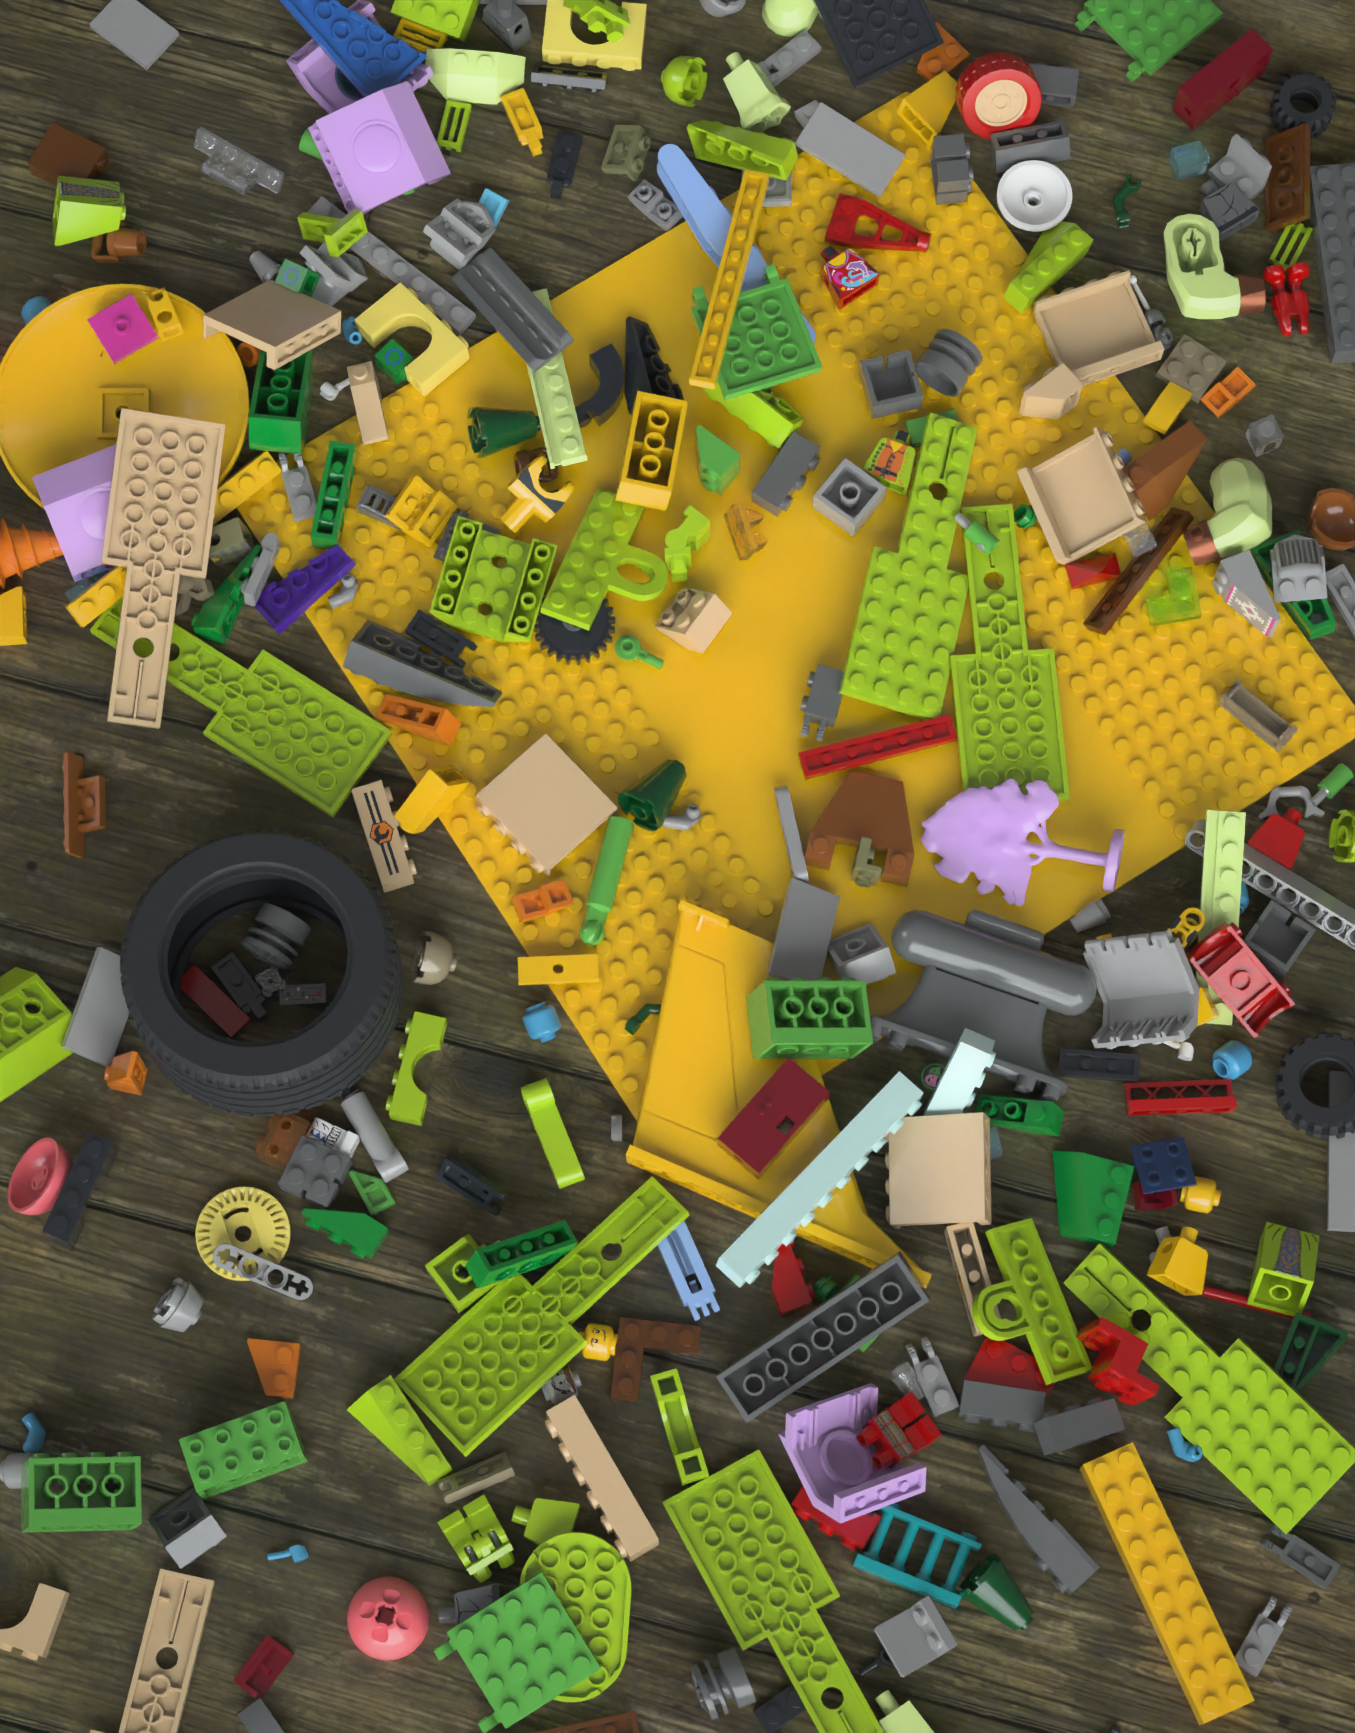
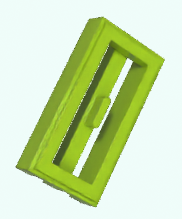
M447 99L437 138L439 148L446 147V150L456 149V152H461L472 109L471 104ZM456 107L447 141L444 140L451 108ZM461 109H465L457 142H453Z
M1302 223L1287 226L1268 263L1281 265L1286 271L1289 266L1297 262L1313 228L1308 227L1307 229L1303 227L1304 224ZM1290 230H1295L1280 261L1276 260ZM1299 234H1304L1290 264H1284Z

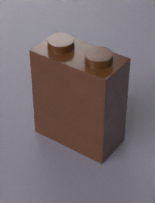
M52 123L29 160L28 165L32 175L57 186L58 176L96 180L100 172L106 170L109 159L105 147Z

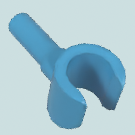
M294 1545L285 1551L267 1554L268 1560L292 1556L294 1563L308 1558V1553L303 1545Z

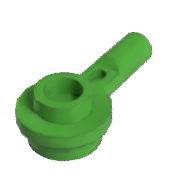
M624 635L616 641L615 653L620 659L626 661L639 659L659 670L663 667L665 660L642 650L640 642L634 636Z

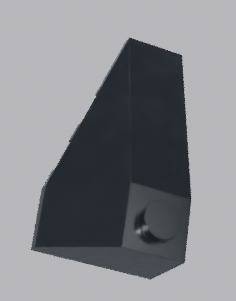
M631 316L626 318L624 394L629 414H632L637 391L684 400L679 385L673 384L668 374L671 372L669 365L664 364L658 354L660 347L648 323Z

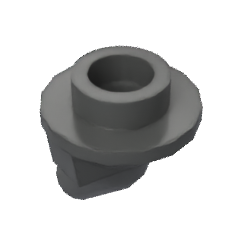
M1158 325L1151 330L1155 341L1161 340L1164 349L1171 347L1173 337L1168 328Z

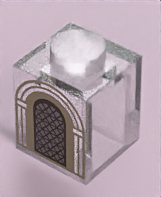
M1271 414L1250 423L1245 436L1256 457L1279 448L1284 434L1274 415Z

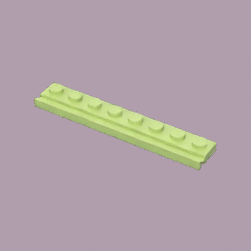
M547 288L533 291L532 293L553 315ZM562 351L535 373L527 365L551 469L561 464L566 466L587 461Z
M1206 810L1200 910L1205 915V924L1198 933V943L1224 921L1228 924L1233 922L1239 927L1246 812ZM1196 971L1195 979L1198 987H1207L1220 1016L1207 1022V1024L1232 1025L1233 1013Z

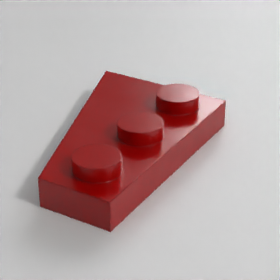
M988 1337L985 1338L964 1380L1046 1392L1045 1397L1050 1395L1055 1383L1045 1384L1035 1357L1006 1341H996Z

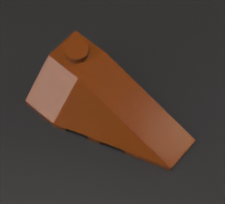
M1191 421L1139 456L1123 470L1125 476L1131 479L1135 488L1132 492L1136 500L1138 499L1142 503L1145 510L1143 515L1149 521L1169 506L1208 439Z

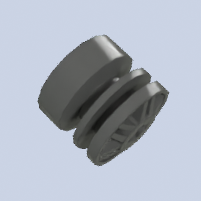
M940 329L935 334L934 339L930 341L929 349L923 351L915 363L916 374L923 382L937 392L946 396L956 397L967 384L968 376L974 374L976 367L980 365L983 357L978 348L964 336L949 329Z
M263 903L254 918L262 929L249 927L247 932L251 937L244 936L241 945L262 962L280 969L290 970L293 963L289 958L295 959L298 956L297 951L290 944L303 946L312 930L305 922L290 912L275 905Z
M734 1647L717 1653L719 1665L717 1668H713L707 1658L703 1659L706 1672L701 1674L697 1663L690 1665L692 1685L701 1707L709 1714L712 1721L718 1718L715 1709L717 1704H720L724 1715L729 1714L727 1704L729 1699H732L739 1709L756 1702L751 1685Z

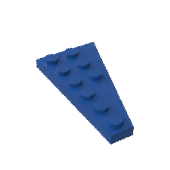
M279 0L364 98L382 89L397 85L427 57L424 53L408 46L401 39L398 40L388 34L386 30L370 20L342 6L337 0Z

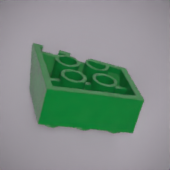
M1052 1151L1059 1236L1096 1246L1102 1243L1106 1248L1112 1250L1116 1244L1134 1166L1082 1152Z

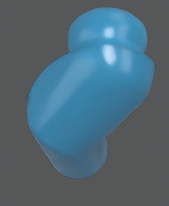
M350 316L342 322L345 340L352 344H359L362 336L359 332L355 331L357 329L355 324L356 318Z
M31 1412L22 1418L23 1423L29 1430L26 1442L23 1443V1450L25 1453L35 1454L43 1447L46 1431L35 1414Z
M1180 1427L1167 1431L1175 1456L1188 1462H1196L1201 1459L1202 1449L1198 1445L1194 1446L1184 1441Z

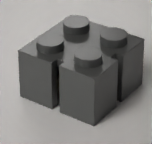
M964 134L933 136L930 164L936 205L966 202L967 193L971 192L973 168L968 166L970 145L965 143Z
M910 350L888 354L886 370L883 371V356L860 361L859 377L872 419L921 408L923 394L918 376L915 375L916 369Z
M1271 900L1243 941L1267 970L1283 979L1316 929L1297 916L1288 927L1285 923L1292 913Z
M302 1135L278 1184L281 1190L302 1200L306 1197L307 1202L324 1210H331L340 1192L338 1184L343 1186L349 1174L348 1171L353 1166L351 1157Z

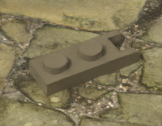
M503 1452L440 1479L438 1486L443 1491L452 1488V1490L445 1492L443 1495L446 1503H452L471 1494L478 1493L496 1483L503 1482L515 1476L506 1452Z

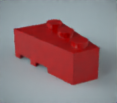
M802 1486L791 1504L798 1518L806 1522L809 1519L819 1524L817 1526L819 1531L829 1537L835 1534L842 1539L840 1543L853 1552L856 1548L862 1551L881 1519V1516L876 1513L873 1515L867 1513L839 1523L813 1507L804 1486Z

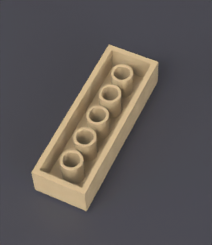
M573 1395L547 1410V1419L544 1421L546 1428L553 1439L558 1436L561 1441L558 1444L561 1454L566 1462H573L575 1467L572 1470L580 1486L584 1484L587 1486L589 1491L586 1493V1497L594 1510L599 1508L603 1516L600 1517V1521L608 1535L612 1532L617 1538L614 1541V1545L623 1558L627 1556L631 1562L658 1546L659 1539L576 1396Z

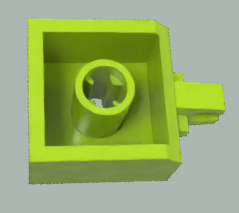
M470 1234L461 1238L425 1265L429 1275L459 1314L499 1283L496 1282L478 1289L470 1274L468 1278L463 1276L457 1277L460 1276V1269L467 1271L465 1265L475 1250L486 1246L485 1244L478 1246Z

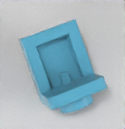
M485 188L478 203L486 206L492 218L493 227H497L510 200Z

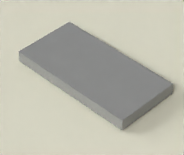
M822 102L819 103L795 142L796 146L879 198L906 156Z
M795 878L789 880L767 975L779 977L782 981H789L796 977H804L806 981H814L817 978H821L840 896Z
M97 947L61 1044L62 1048L106 1067L112 1063L129 1016L120 979L122 976L120 973V955L102 947Z

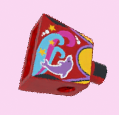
M830 245L821 252L820 255L826 262L821 268V278L839 310L878 285L879 273L853 249L848 248L839 254Z

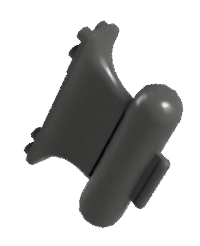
M973 909L969 911L965 924L921 910L906 912L898 918L892 930L893 948L903 959L925 968L916 988L899 1008L883 1016L870 1015L873 1043H877V1040L882 1036L889 1039L887 1048L897 1052H902L905 1045L951 1058L964 1029L967 1028L995 1041L992 1051L996 1053L991 1067L985 1066L984 1070L1016 1082L1014 1091L1019 1094L1029 1096L1030 1092L1036 1089L1042 1091L1039 1098L1041 1101L1055 1103L1056 1100H1059V1097L1067 1092L1068 1083L1055 1076L1045 1061L1042 1046L1044 1018L1047 1009L1064 1015L1075 1016L1084 1013L1090 1008L1096 998L1097 991L1096 980L1092 972L1081 964L1040 951L1044 941L1042 932Z

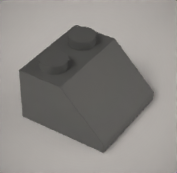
M194 1487L148 1519L162 1544L180 1569L195 1561L198 1556L227 1537Z

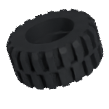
M1325 1032L1317 1033L1315 1038H1311L1310 1035L1303 1037L1300 1044L1295 1042L1289 1047L1288 1054L1284 1053L1276 1072V1100L1278 1107L1282 1109L1284 1118L1290 1120L1292 1127L1297 1131L1303 1129L1306 1131L1305 1135L1312 1138L1314 1134L1321 1135L1322 1140H1329V1136L1335 1135L1339 1139L1345 1137V1133L1349 1131L1352 1134L1355 1132V1040L1348 1037L1345 1040L1341 1038L1340 1033L1333 1032V1036H1326ZM1329 1064L1346 1071L1353 1082V1091L1349 1100L1340 1106L1332 1108L1320 1107L1311 1103L1304 1096L1301 1087L1303 1076L1308 1070L1318 1065Z

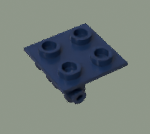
M1184 1137L1131 1146L1134 1157L1132 1164L1134 1169H1137L1143 1195L1197 1185Z

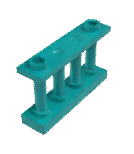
M896 1503L877 1509V1511L882 1512V1516L869 1549L863 1555L857 1554L853 1567L925 1597L929 1596L937 1602L956 1609L962 1596L956 1594L957 1589L955 1587L970 1549L976 1552L980 1550L982 1544L976 1542L977 1537L966 1532H962L961 1535L900 1511V1506ZM894 1517L908 1523L894 1562H890L889 1566L879 1562L880 1557H878V1554ZM918 1528L933 1533L934 1536L920 1572L916 1573L914 1577L904 1573L906 1569L904 1564ZM945 1538L960 1546L945 1584L938 1587L930 1583L932 1579L929 1577Z

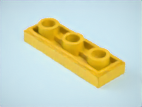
M598 954L518 957L519 985L599 982ZM557 967L563 969L559 974L554 972V969Z

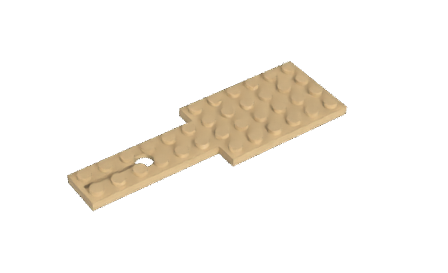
M121 408L101 564L127 567L107 722L160 729L179 577L183 575L206 578L226 424ZM147 638L151 641L154 650L149 657L142 658L134 653L133 644L137 639Z
M160 1569L119 1733H178L215 1581ZM165 1647L175 1649L178 1654L177 1664L171 1669H162L157 1664V1654ZM90 1730V1733H104L96 1730Z

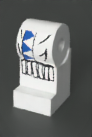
M319 1118L314 1119L305 1136L351 1158L360 1142L358 1135L333 1126Z

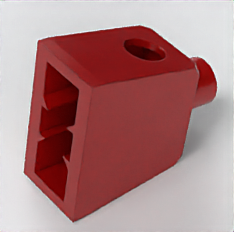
M1288 808L1284 817L1273 813L1247 844L1291 870L1305 835V831L1297 826L1302 818V814L1293 808Z

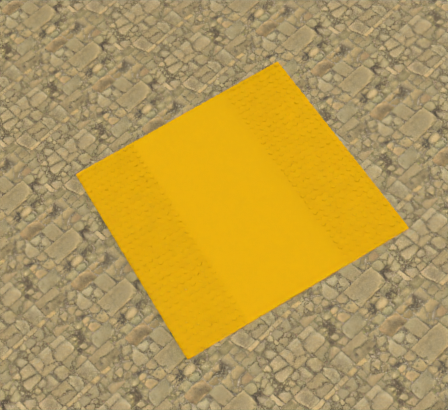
M904 92L854 122L906 155L880 198L804 151L798 155V159L793 167L792 206L762 207L753 244L758 247L767 265H775L779 279H788L800 311L816 333L814 347L822 364L821 372L772 386L774 388L773 395L776 398H784L804 418L796 433L819 446V457L821 458L814 471L809 470L805 476L807 481L800 491L796 490L792 495L793 501L786 512L782 510L778 517L752 502V491L783 447L778 449L768 444L761 434L749 429L743 420L738 416L730 414L724 405L711 399L701 387L690 385L689 382L700 341V335L690 312L691 307L695 306L691 298L694 295L692 288L702 286L706 299L710 302L719 268L702 249L686 221L550 300L553 316L574 339L570 345L562 350V355L575 407L592 398L600 386V381L590 366L589 355L611 343L622 362L625 389L626 318L629 316L648 323L660 347L658 354L664 364H668L671 372L668 374L673 384L679 385L684 401H688L673 489L667 509L662 511L645 507V511L629 545L655 554L665 563V537L670 530L678 529L684 522L683 512L689 505L710 520V538L697 552L691 551V568L687 569V581L672 582L671 570H668L667 585L663 593L647 601H638L609 590L607 591L604 599H608V606L606 608H613L611 616L615 617V624L612 625L615 627V634H609L612 636V643L605 642L607 651L605 652L600 649V657L598 659L591 655L590 663H587L585 658L581 659L580 665L576 664V660H571L570 665H567L564 658L558 663L556 662L555 654L550 658L547 656L548 648L545 650L540 649L542 641L536 642V632L532 633L530 642H500L453 628L429 611L444 564L443 561L433 557L449 521L432 546L428 547L402 530L358 513L357 505L367 485L397 498L411 476L417 475L433 490H440L458 506L455 513L459 514L460 510L466 511L470 514L468 518L501 530V536L531 544L533 538L558 545L543 595L546 598L597 488L600 487L616 493L631 414H629L624 392L619 407L605 423L598 426L593 418L588 425L580 428L587 461L566 466L558 465L560 474L557 479L549 483L539 482L542 489L552 491L562 487L571 480L575 487L563 506L546 523L533 514L516 533L499 519L503 512L517 498L507 489L509 483L516 476L514 455L520 450L530 451L540 447L546 448L542 429L537 432L536 437L485 458H477L479 453L473 452L468 434V426L472 425V418H467L469 408L471 407L533 411L535 416L538 415L527 364L498 332L468 349L470 359L426 396H423L409 383L383 398L382 404L389 439L364 445L356 414L305 444L303 454H301L303 464L307 467L317 503L329 442L336 441L355 444L357 451V461L340 541V547L356 564L348 573L353 574L358 580L357 592L352 601L332 609L328 597L340 592L342 585L340 579L304 613L374 720L392 731V736L388 741L415 783L418 785L429 769L453 765L470 781L469 785L450 803L438 818L528 956L598 954L599 982L547 985L636 1121H638L659 1015L650 1014L634 1035H631L624 1028L628 1020L635 1016L645 1004H662L679 919V901L691 899L702 905L701 908L709 912L712 909L718 910L726 915L729 924L774 944L788 883L793 878L775 800V787L788 786L805 859L810 831L851 770L903 781L914 848V858L907 887L881 882L887 854L876 851L874 852L872 864H870L882 868L876 886L871 885V887L866 888L856 885L855 881L850 880L857 847L835 843L830 870L806 865L809 879L807 884L840 896L830 939L872 923L889 947L896 973L889 975L883 980H877L866 985L870 1015L883 1016L899 1008L912 994L924 971V966L903 959L893 948L892 930L897 919L904 913L912 910H921L965 924L969 911L974 909L1040 931L1045 935L1074 917L1092 900L1097 901L1112 893L1103 890L1106 867L1055 857L1044 858L1041 863L1032 865V873L1025 893L1026 900L1019 907L1014 903L1009 905L1003 899L1004 892L996 884L994 891L981 895L977 890L981 881L977 879L974 872L970 871L965 882L962 883L942 877L934 868V864L940 863L943 857L937 854V852L927 851L921 843V838L925 832L922 822L944 807L946 801L952 800L954 796L963 792L958 739L953 743L807 780L804 778L798 758V753L925 721L915 716L843 695L834 728L826 726L822 742L816 740V733L820 724L810 722L808 735L806 737L800 736L804 723V711H801L800 708L804 695L809 696L811 687L807 686L810 672H816L818 664L844 671L871 549L876 546L895 553L897 551L920 446L913 447L916 451L907 496L886 489L885 499L854 537L812 507L816 492L845 458L862 470L881 438L885 437L893 440L897 430L907 432L906 421L925 417L929 413L938 414L955 409L958 422L978 428L961 507L1013 504V512H1015L1021 504L1031 505L1017 471L1024 467L1032 469L1095 434L1093 430L1095 427L1110 433L1114 440L1112 447L1115 453L1123 448L1131 454L1132 460L1126 467L1162 441L1153 428L1143 423L1145 419L1144 414L1116 376L1083 386L1078 405L1058 420L1022 416L1019 413L1024 388L1032 381L1037 383L1041 380L1043 374L1052 366L1056 367L1033 315L1035 303L1021 314L1003 298L1010 282L1016 277L1028 254L974 180L971 181V192L967 193L966 202L936 205L930 164L932 147L930 148L897 114L903 98L911 94L909 92ZM739 190L720 200L723 206L725 205L730 210L732 216ZM840 193L863 199L918 230L932 233L926 253L920 251L851 248L879 273V282L877 286L841 310L837 308L821 278V268L826 262L820 254L830 245L839 254L848 249L847 247L825 241V235ZM861 216L858 219L855 233L861 236H872L877 233L878 223L867 216ZM885 226L882 238L899 241L903 233L892 226ZM1050 288L1041 297L1045 295L1054 296L1057 294L1054 292L1052 288ZM940 329H949L959 333L971 341L980 351L983 357L982 362L976 367L974 374L968 376V382L958 396L951 397L941 394L929 387L918 376L923 394L921 408L875 419L871 418L859 377L860 361L883 356V371L886 370L888 354L910 350L915 366L923 351L929 349L930 341L934 339L935 334ZM698 425H701L740 453L739 473L721 496L715 491L712 493L706 490L700 481L695 450V435ZM293 453L286 455L288 470L298 468ZM280 460L276 461L277 465L282 470ZM546 462L542 467L544 470L543 475L550 476ZM281 473L236 507L260 545L268 533L277 534L280 549L274 567L282 579L289 577L288 573L295 569L301 570L309 565L310 560L328 550L315 548L312 545L310 536L314 518L299 522L294 521ZM1186 474L1169 506L1155 518L1149 521L1144 516L1145 523L1073 562L1115 553L1122 573L1171 507L1190 511L1194 519L1187 529L1204 520H1210L1215 512ZM939 482L930 484L929 491L932 493L933 498L936 500L945 499L947 491L944 485ZM371 498L368 506L372 507L374 498ZM381 501L378 511H382L385 505L384 502ZM1036 518L1032 526L1024 529L1018 527L1015 522L1028 650L1054 648L1070 792L1069 801H1059L1058 807L1046 819L1047 837L1058 845L1108 853L1114 829H1124L1123 849L1114 891L1185 847L1186 834L1196 820H1206V810L1240 812L1272 792L1275 788L1280 787L1355 739V705L1281 603L1274 602V594L1266 583L1265 585L1281 618L1273 636L1269 638L1225 603L1221 594L1215 592L1212 580L1221 560L1195 566L1182 534L1106 635L1087 630L1083 623L1116 579L1071 589L1065 565L1056 562L1038 519ZM957 523L947 569L967 575L962 526ZM497 556L492 559V564L497 568H502L506 565V561L504 558ZM623 564L618 568V573L627 580L638 583H646L649 580V576L634 564ZM991 572L984 578V584L989 589L997 590L1003 586L1004 579L998 573ZM684 586L716 594L732 612L704 653L686 649L655 627L661 614L668 609L676 594ZM969 590L967 591L954 655L975 654ZM481 604L478 606V611L482 615H489L492 613V608L488 604ZM421 610L478 646L475 651L465 647L459 658L466 662L463 671L466 676H476L502 691V695L494 707L466 706L435 701L390 688L386 685H379L374 680L363 675H356L343 667L350 642L367 620L413 639L405 634V628L417 611ZM624 635L634 636L640 642L642 650L665 660L663 667L659 670L639 659L635 661L620 659L615 653L616 641ZM422 644V650L429 654L433 652V650ZM442 656V662L448 665L454 664L453 662L449 661L448 659ZM950 669L940 717L950 714L957 736ZM1236 679H1239L1244 688L1292 727L1295 725L1298 728L1295 735L1279 753L1218 704L1221 696L1230 690ZM389 694L447 709L461 722L451 746L429 741L377 719L375 715L385 695ZM544 734H547L617 806V817L633 822L635 817L630 812L625 815L618 804L619 795L623 790L666 760H678L684 765L687 774L668 815L681 816L687 810V806L691 804H696L701 809L699 822L688 830L665 828L663 824L662 827L652 832L634 823L612 911L608 912L604 927L605 937L602 942L594 946L587 945L581 940L579 929L586 917L588 909L586 902L608 819L550 870L551 874L547 877L543 871L538 873L529 863L531 859L525 853L521 855L511 844L513 840L507 834L503 836L494 827L496 822L490 816L484 817L476 808V794ZM1033 831L1027 834L1026 840L1029 843L1042 845L1038 834ZM1030 854L1029 857L1036 858L1037 854ZM565 879L574 902L573 905L549 915L520 923L511 900L513 896L537 890L541 885ZM826 955L821 978L828 977L831 981H839L828 955ZM560 967L554 969V972L557 974L563 971ZM816 1059L821 1076L848 1060Z

